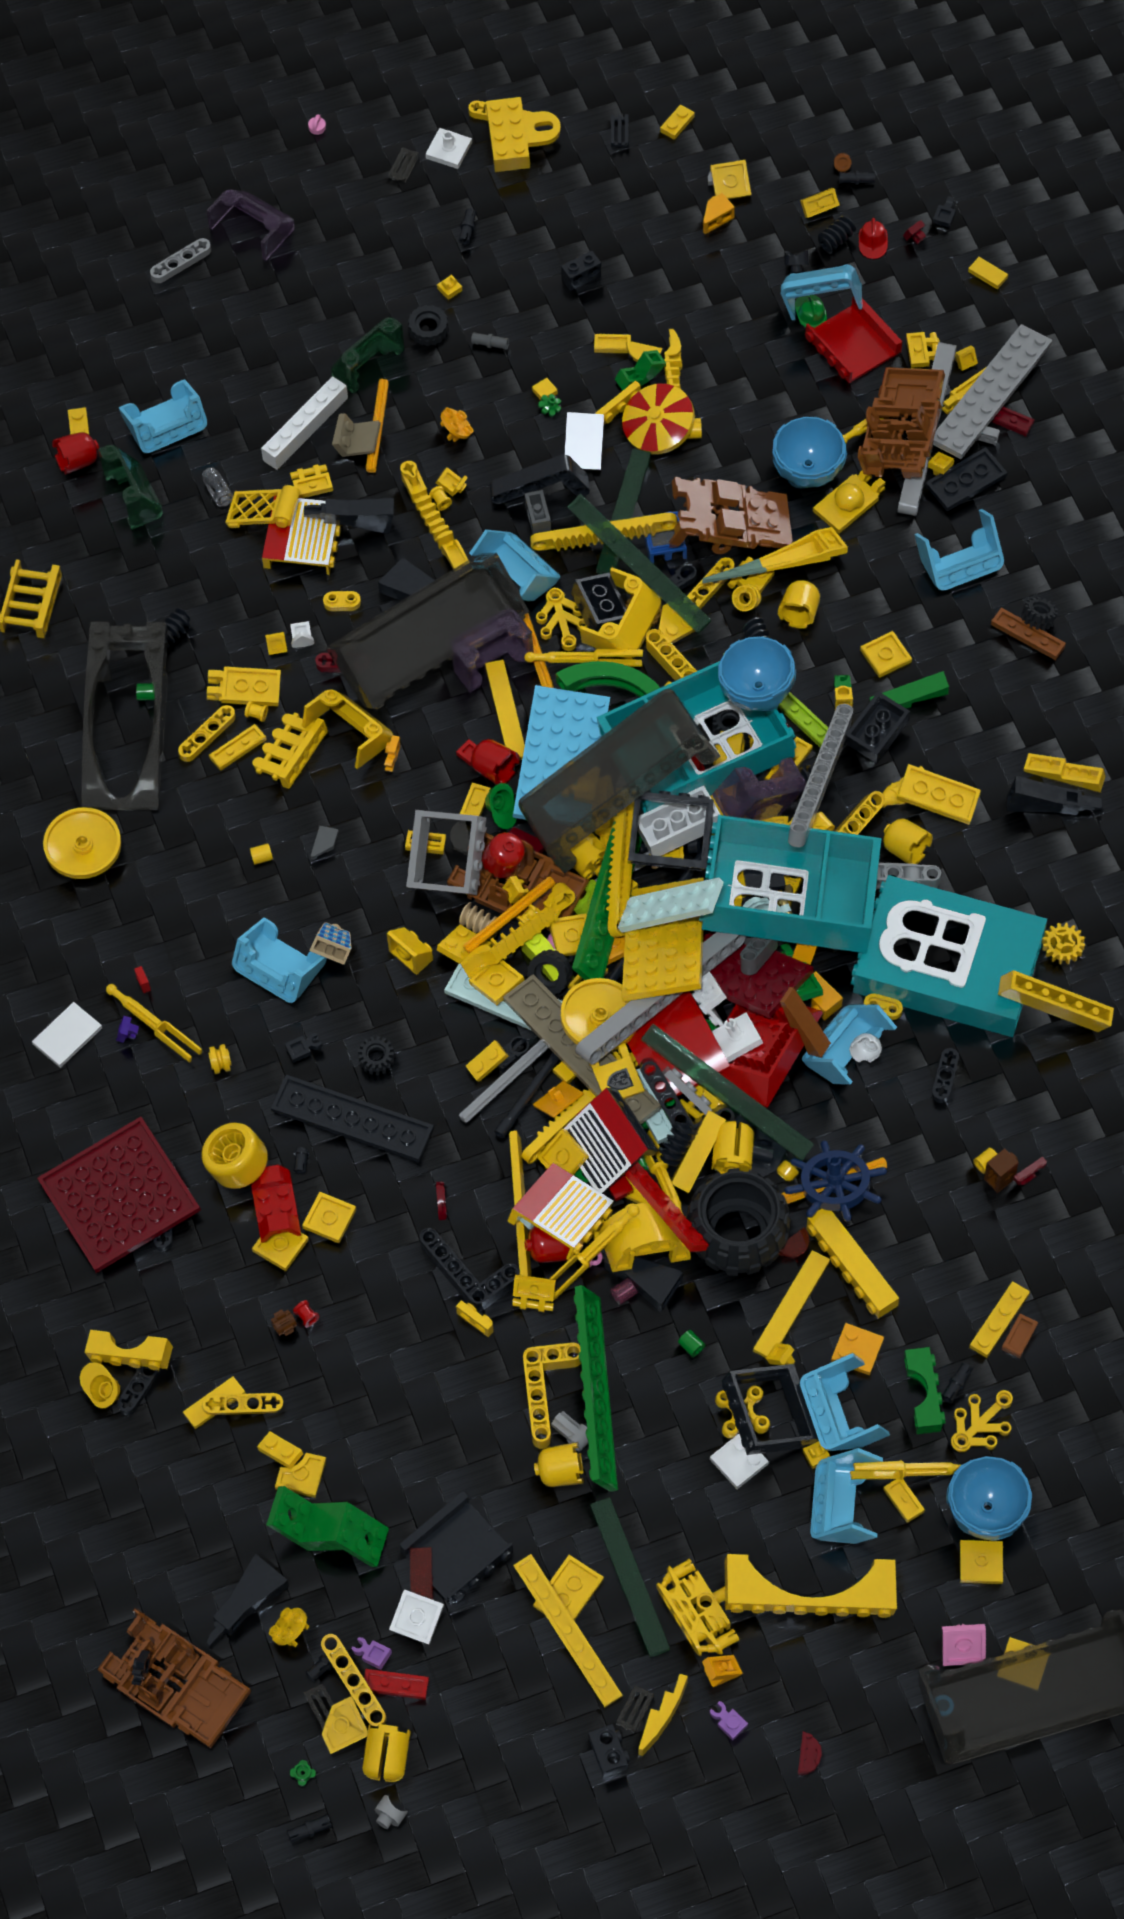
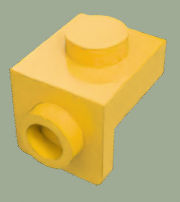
M446 467L435 483L438 486H443L447 493L454 496L457 492L461 493L467 485L465 481L468 477L464 475L460 478Z

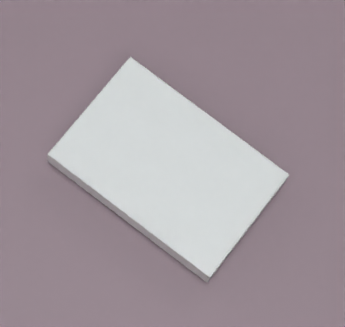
M73 1002L32 1041V1044L61 1068L102 1029V1025Z

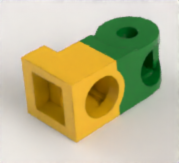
M834 675L835 710L840 704H848L853 707L850 675Z

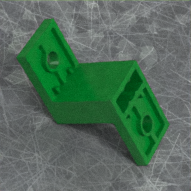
M278 1486L266 1524L308 1551L345 1550L371 1567L378 1566L389 1530L387 1526L348 1502L312 1504L285 1486ZM288 1510L291 1511V1518H289ZM366 1534L368 1536V1542L365 1539Z

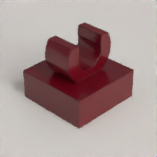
M922 220L918 221L907 229L903 237L906 241L913 237L917 244L926 237L925 233L921 231L925 224Z

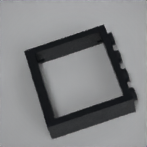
M650 789L636 791L628 863L705 872L714 799L704 795H698V798L690 797V794L687 793L671 795L669 791L651 793ZM640 801L706 808L701 861L635 853Z
M794 1364L729 1371L721 1380L722 1388L728 1398L729 1408L732 1410L735 1419V1426L739 1431L741 1443L747 1455L801 1449L819 1440ZM780 1379L800 1437L758 1442L738 1384Z

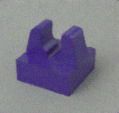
M123 1016L116 1041L124 1043L126 1038H136L139 1026L130 1023L131 1017Z

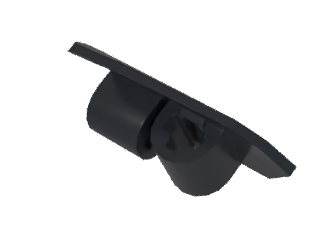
M757 1124L755 1141L753 1143L751 1170L759 1172L762 1178L774 1173L795 1132L774 1131V1126L771 1124Z

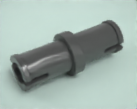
M473 332L471 343L484 345L487 348L497 347L507 350L509 338Z

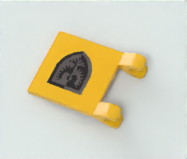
M623 1043L618 1045V1052L622 1059L600 1066L599 1062L589 1065L593 1070L601 1092L606 1087L617 1089L623 1099L644 1092V1088L628 1048Z

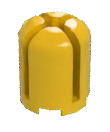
M727 1121L720 1126L713 1147L712 1170L714 1168L720 1174H723L728 1169L739 1168V1171L744 1172L752 1169L754 1131L749 1125L740 1122L739 1127L736 1128V1121Z
M369 1724L362 1767L363 1773L372 1780L381 1781L387 1739H389L384 1767L385 1782H395L402 1779L405 1773L411 1731L407 1730L406 1734L399 1732L397 1726L379 1724L377 1729L372 1728Z

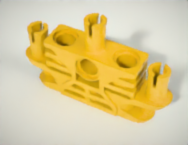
M690 1559L674 1568L668 1566L667 1574L664 1576L662 1583L656 1584L660 1596L698 1656H702L701 1652H716L722 1655L723 1649L739 1641L737 1633L734 1634V1629L715 1638L717 1632L722 1634L724 1628L726 1630L730 1629L731 1624L719 1605L725 1601V1586L712 1593L699 1571H696L694 1564H691L692 1561ZM691 1572H694V1576H692V1574H690V1575L688 1576V1580H686L685 1578H683L682 1580H679L680 1578L686 1576L687 1574H689V1573H691ZM672 1582L674 1588L667 1590V1585ZM703 1601H709L711 1603V1606L703 1607L700 1605V1603ZM703 1640H706L708 1642L707 1645H699V1643Z

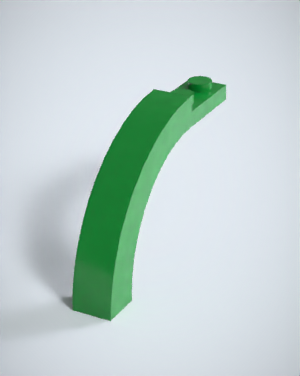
M585 662L567 667L556 673V683L562 690L578 691L591 686L607 685L626 689L642 697L660 688L655 681L641 671L614 662Z

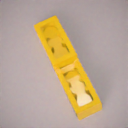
M1031 753L1028 754L1024 766V772L1100 793L1106 777L1104 768L1066 763L1065 758Z
M710 1110L707 1111L697 1129L698 1134L691 1141V1146L688 1148L671 1179L674 1186L688 1193L690 1192L716 1141L720 1126L726 1122L725 1118Z

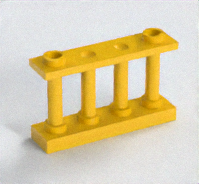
M16 559L15 565L10 570L11 579L0 613V630L5 633L7 624L33 627L38 638H45L62 578L60 566L52 565L51 572L48 571V573L23 570L20 560ZM20 577L46 580L47 586L42 589L21 586L18 583ZM17 592L42 596L43 600L39 604L14 601L15 594ZM11 608L35 611L39 614L35 620L9 616Z

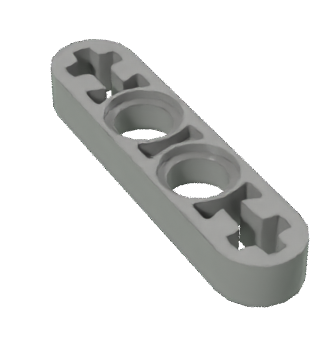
M204 238L198 239L153 266L150 270L152 281L162 283L208 256L211 252L209 240ZM185 254L193 255L190 259H185L183 257ZM175 262L178 264L175 268L169 267L170 263Z

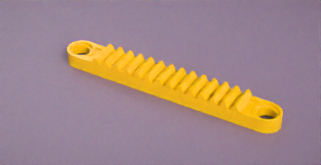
M661 513L540 532L530 537L531 548L537 551L556 548L557 551H560L561 547L567 550L568 546L574 549L576 545L579 548L583 544L588 547L590 543H593V545H596L597 542L604 544L606 540L608 543H611L612 539L618 542L619 538L625 541L627 537L632 540L634 536H637L639 539L641 535L648 537L650 533L652 536H655L657 532L673 530L677 524V516L674 513Z
M624 787L619 790L617 809L614 810L616 816L613 820L616 823L612 826V828H615L612 835L615 838L611 840L614 843L611 850L614 852L610 855L613 861L609 864L612 866L609 870L612 876L608 878L611 881L608 885L611 890L607 893L610 898L607 900L609 906L606 907V910L609 911L608 931L612 937L625 936V932L622 933L619 929L617 930V924L619 925L627 901L630 898L632 864L628 863L636 792L633 787Z
M631 1052L629 1054L636 1068L639 1064ZM589 1089L588 1091L583 1090V1096L573 1102L571 1106H568L566 1111H562L560 1117L555 1116L554 1122L549 1121V1127L544 1126L543 1132H537V1138L526 1147L521 1158L528 1164L537 1160V1157L562 1128L564 1129L596 1096Z

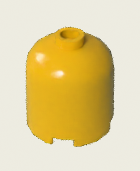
M804 580L791 583L786 589L779 605V618L781 620L784 618L791 627L807 628V625L814 622L820 603L818 588Z
M897 819L888 824L884 829L883 844L885 848L907 864H918L925 857L923 852L926 846L930 847L932 844V834L907 819Z
M578 1442L548 1447L540 1452L538 1463H534L535 1475H540L541 1481L546 1486L559 1487L584 1483V1479L580 1478V1474H584L581 1453L577 1454L576 1448H579Z

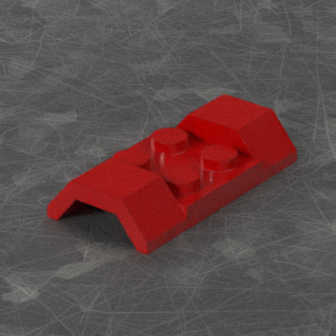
M280 1165L265 1167L261 1176L251 1184L261 1243L266 1242L272 1235L290 1232L296 1236H301L290 1170Z

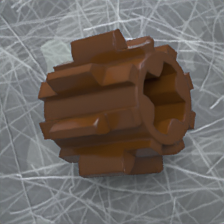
M281 1309L273 1314L274 1318L270 1320L279 1336L282 1334L287 1336L294 1332L293 1328L297 1326V1323L289 1310L283 1312Z

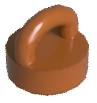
M846 153L837 154L834 158L835 168L841 172L847 171L851 167L850 156Z

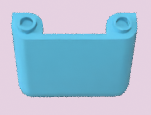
M185 379L171 387L172 399L140 412L138 407L132 403L118 407L122 418L143 452L150 453L202 431L206 427L207 418L200 397Z
M262 918L237 939L232 965L241 975L286 1002L293 1003L302 995L325 965L327 958L311 951L305 956L277 939L278 929L276 925L268 919Z

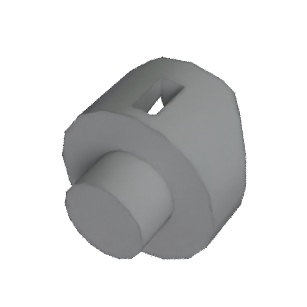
M387 1795L383 1796L375 1808V1812L379 1815L376 1822L385 1829H388L391 1824L399 1826L408 1811L396 1809L391 1804Z

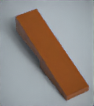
M789 987L780 1003L790 1027L798 1029L809 1055L822 1058L831 1042L796 990Z

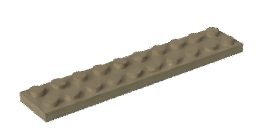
M534 974L503 996V1001L597 1097L601 1090L593 1070L587 1061L576 1054L577 1044L563 1030L560 1020L562 1003ZM609 1052L598 1062L600 1066L617 1061V1059ZM645 1088L644 1092L624 1099L640 1124L644 1123L661 1109L658 1101Z

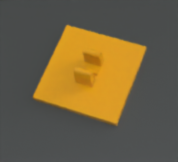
M562 1081L537 1100L533 1106L554 1118L584 1095V1093Z

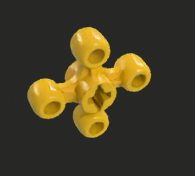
M754 1385L748 1389L744 1403L754 1430L759 1434H763L768 1431L770 1421L766 1416H758L753 1411V1405L759 1403L763 1397L762 1389ZM719 1391L715 1397L716 1405L719 1408H727L732 1413L725 1391ZM733 1413L732 1419L726 1421L722 1426V1434L726 1438H734L738 1433Z

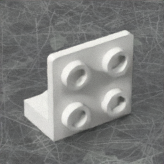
M709 971L702 977L701 989L693 990L695 993L692 996L700 1004L699 1007L703 1013L711 1015L709 1016L711 1022L715 1026H722L724 1023L714 1007L727 997Z

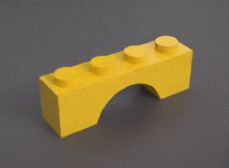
M90 1330L84 1353L93 1363L101 1364L102 1362H108L115 1366L126 1364L133 1368L143 1366L152 1370H159L160 1368H168L173 1346L167 1338L148 1336L139 1346L132 1349H122L116 1346V1340L110 1332Z

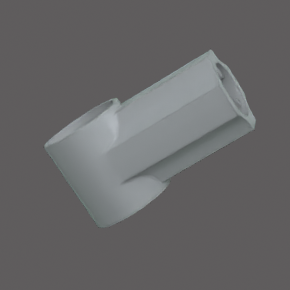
M564 1411L554 1418L551 1426L567 1438L568 1443L578 1442L579 1448H576L578 1452L589 1443L586 1437L587 1427L585 1425H579Z

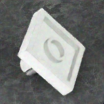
M439 128L426 152V159L459 169L472 144V138Z
M747 1012L735 1019L730 1018L729 1022L726 1020L724 1025L712 1031L728 1062L763 1044Z

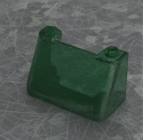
M391 317L383 319L331 366L332 376L345 384L350 392L355 393L360 388L357 382L360 376L356 371L378 351L386 356L391 351L399 355L405 350L402 324Z
M114 445L99 448L102 470L106 480L114 478L118 484L128 481L130 487L123 491L122 496L126 504L127 521L131 530L160 518L163 513L161 503L141 464Z

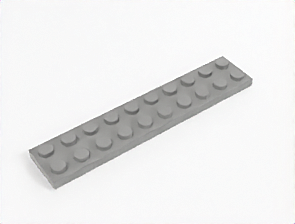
M1021 324L935 432L933 445L962 459L1052 345V339Z

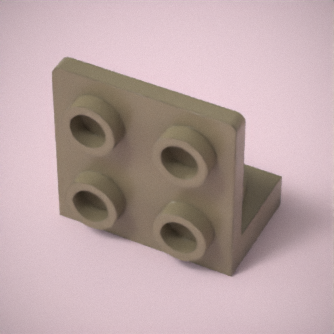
M345 413L339 414L332 445L342 457L374 453L381 423L377 420L354 424Z

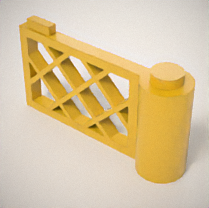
M285 485L282 489L235 491L225 523L229 528H239L240 525L275 523L281 528L290 526L300 490L294 486ZM259 496L263 497L256 504H253L252 501ZM277 496L272 503L268 502L270 498ZM240 497H246V498H247V499L244 500L241 504L238 505V501H239V498H240ZM266 502L268 506L259 512L258 508ZM251 503L252 507L243 512L242 509ZM255 510L257 511V515L253 518H248ZM270 510H272V515H271V517H269V518H264V517H263V516H264L265 514H267ZM239 511L242 513L237 519H233L234 515Z

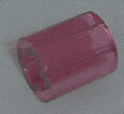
M628 1278L610 1289L613 1298L620 1305L637 1294L635 1286Z

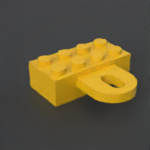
M521 97L486 101L495 172L530 168L528 147L551 144L560 135V121L554 114L546 111L523 114ZM550 125L553 127L551 130H535L538 126Z

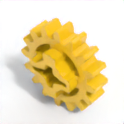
M1057 923V928L1050 926V930L1045 931L1042 939V950L1046 951V957L1052 956V962L1058 959L1059 964H1062L1063 961L1070 964V959L1076 962L1077 957L1082 956L1085 938L1081 936V930L1075 931L1074 925L1069 928L1068 923H1065L1064 927Z

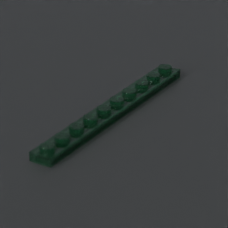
M581 494L568 506V509L696 633L699 634L712 621Z
M652 1024L640 1041L797 1159L802 1161L814 1145L656 1025Z

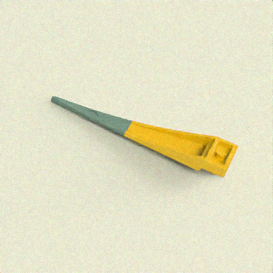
M833 527L815 530L801 539L759 559L705 577L702 583L828 561L830 557L846 554L848 547Z

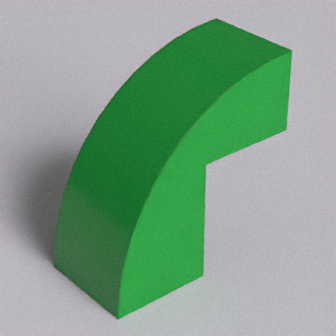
M658 350L644 351L635 367L619 370L615 381L622 391L635 380L642 386L653 379L663 369L666 362Z

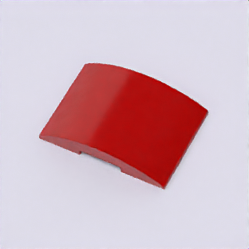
M690 991L683 992L641 1026L628 1042L639 1066L643 1059L652 1058L657 1062L661 1071L667 1066L671 1069L675 1067L683 1075L681 1079L685 1083L689 1081L695 1087L731 1068ZM647 1064L644 1067V1071L647 1073L654 1070V1065ZM666 1077V1079L668 1080L669 1084L671 1085V1087H672V1089L674 1090V1092L676 1093V1095L679 1096V1095L683 1094V1093ZM657 1081L654 1088L662 1089L665 1083ZM667 1098L665 1103L673 1098Z

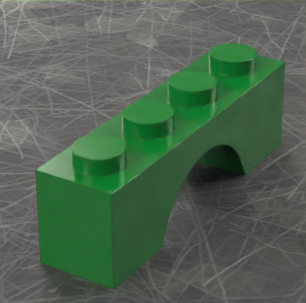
M930 1347L905 1350L904 1361L907 1377L919 1381L924 1386L927 1394L926 1399L914 1408L913 1416L916 1434L941 1432L942 1424H945V1414L940 1412L939 1405H942L941 1392L937 1393L936 1386L939 1385L938 1374L933 1371V1366H936L935 1355L930 1353Z

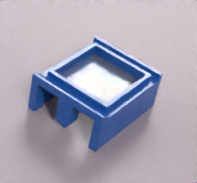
M677 511V512H666V513H674V514H676V516H677V523H678V521H679L678 511ZM674 529L657 532L655 536H652L651 533L648 534V537L644 536L650 564H654L655 555L664 554L665 560L668 561L672 559V553L682 551L683 559H686L687 547L685 540L680 546L670 548L669 541L674 535Z

